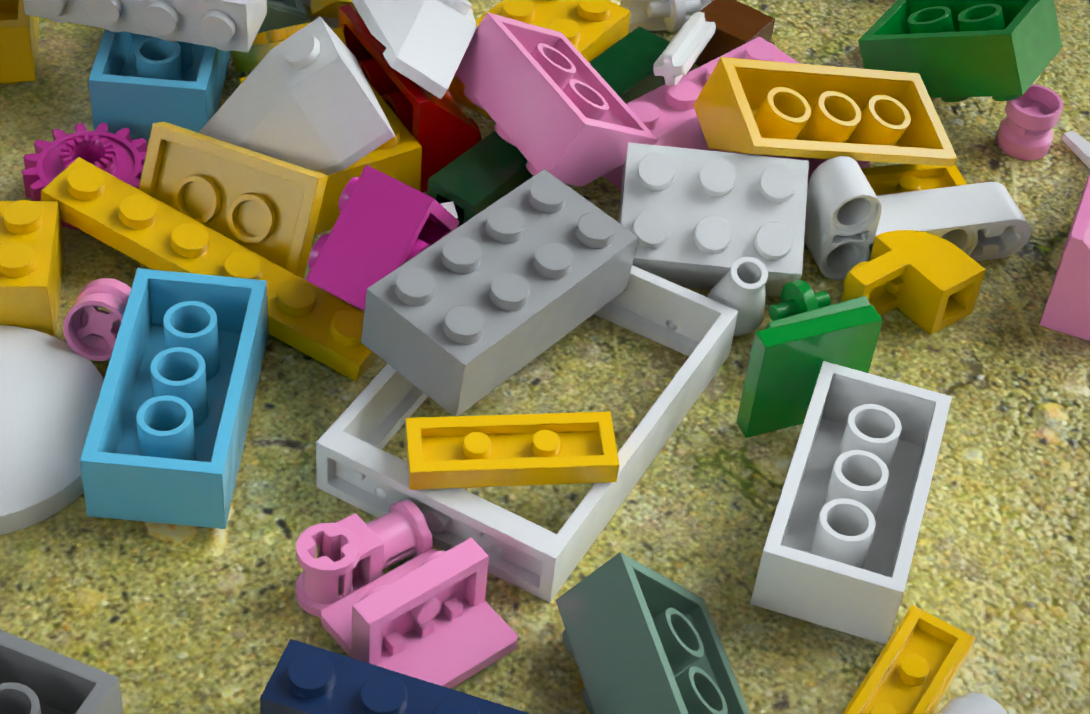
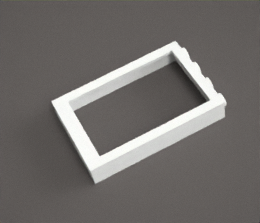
M632 265L626 290L594 313V315L687 355L689 358L619 450L618 459L620 466L617 482L595 483L558 534L462 488L409 490L407 462L382 449L403 426L406 418H410L428 395L389 364L379 372L316 442V488L377 518L387 514L391 504L399 500L409 499L423 513L431 531L434 546L448 551L472 537L489 555L488 573L550 603L729 357L738 310Z

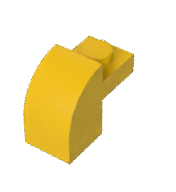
M915 230L889 231L875 236L869 262L862 261L848 272L843 282L844 291L841 302L866 296L870 305H873L880 316L897 307L924 331L932 335L973 312L986 269L959 247L939 236Z

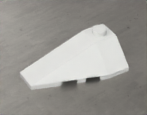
M318 17L271 49L198 132L313 171L321 170L325 175H331L347 169L395 136L355 55L321 17Z

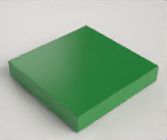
M873 305L755 332L736 421L745 438L803 424L823 361L869 373L883 319Z

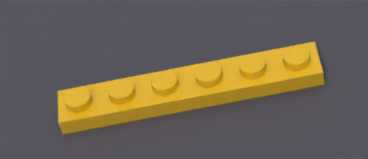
M80 157L41 190V201L59 202L60 218L63 221L152 270L266 280L269 334L355 382L359 380L378 357V355L361 343L364 320L363 311Z

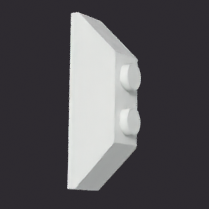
M352 0L370 33L386 47L383 55L390 67L442 99L477 29L471 8L472 4L468 0Z

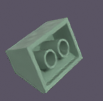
M619 552L556 599L565 627L562 633L563 641L567 650L577 662L585 688L582 690V697L591 714H750L705 600L702 597Z

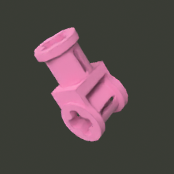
M406 499L391 504L387 514L367 524L355 513L336 523H320L307 528L296 541V559L300 567L303 568V572L296 581V600L299 606L308 614L321 618V611L324 608L381 577L383 569L409 556L414 558L432 549V534L423 513L412 501ZM340 581V591L338 596V582Z

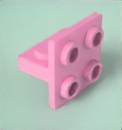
M472 537L448 551L430 549L321 611L322 626L349 657L450 689L517 648L518 635L485 601L489 555Z

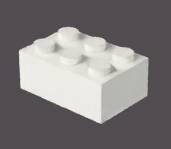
M628 142L622 172L618 223L639 237L632 265L682 287L712 290L730 271L732 264L741 257H754L760 260L768 271L765 295L781 297L783 285L787 282L800 280L802 276L809 161Z

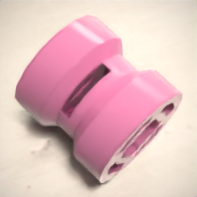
M1032 84L1023 96L1007 101L1005 107L1007 117L1000 122L996 136L998 147L1005 154L1025 161L1038 160L1045 157L1053 140L1051 128H1054L1059 122L1063 110V101L1060 96L1049 88Z
M101 278L91 281L81 290L76 302L70 308L63 322L64 337L68 346L77 355L95 361H104L111 358L131 291L127 284L116 279ZM104 307L110 311L107 312L105 310H99L98 308Z

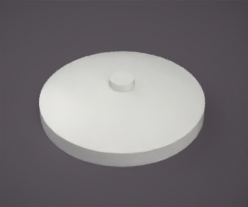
M0 325V535L30 527L51 517L75 501L84 492L80 458L104 381L94 364L89 359L77 355L68 346V343L43 332L8 325Z

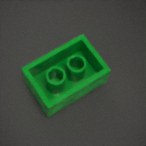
M897 0L858 40L864 69L919 73L930 98H941L944 102H959L969 97L992 96V99L995 101H1010L1024 95L1062 48L1054 0Z

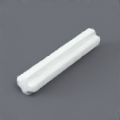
M703 12L693 13L654 63V76H664L665 85L667 86L677 85L714 35L716 30L715 22L705 21Z

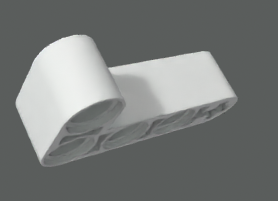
M838 156L820 164L813 172L808 185L804 241L824 277L831 280H843L855 265L862 261L869 262L875 236L889 231L915 230L939 236L959 247L976 262L1010 256L1019 251L1031 236V227L1004 185L998 182H984L876 196L856 160L850 157Z

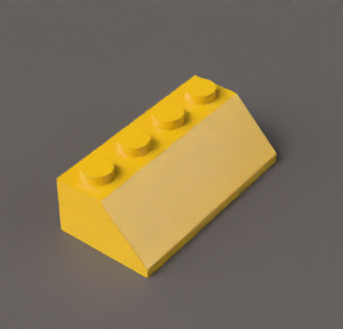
M720 57L693 105L709 149L755 155L820 159L845 156L856 161L953 166L957 160L919 73Z

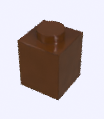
M713 0L699 11L704 13L705 21L715 22L716 30L694 62L698 66H702L759 36L775 45L771 41L775 18L737 0Z

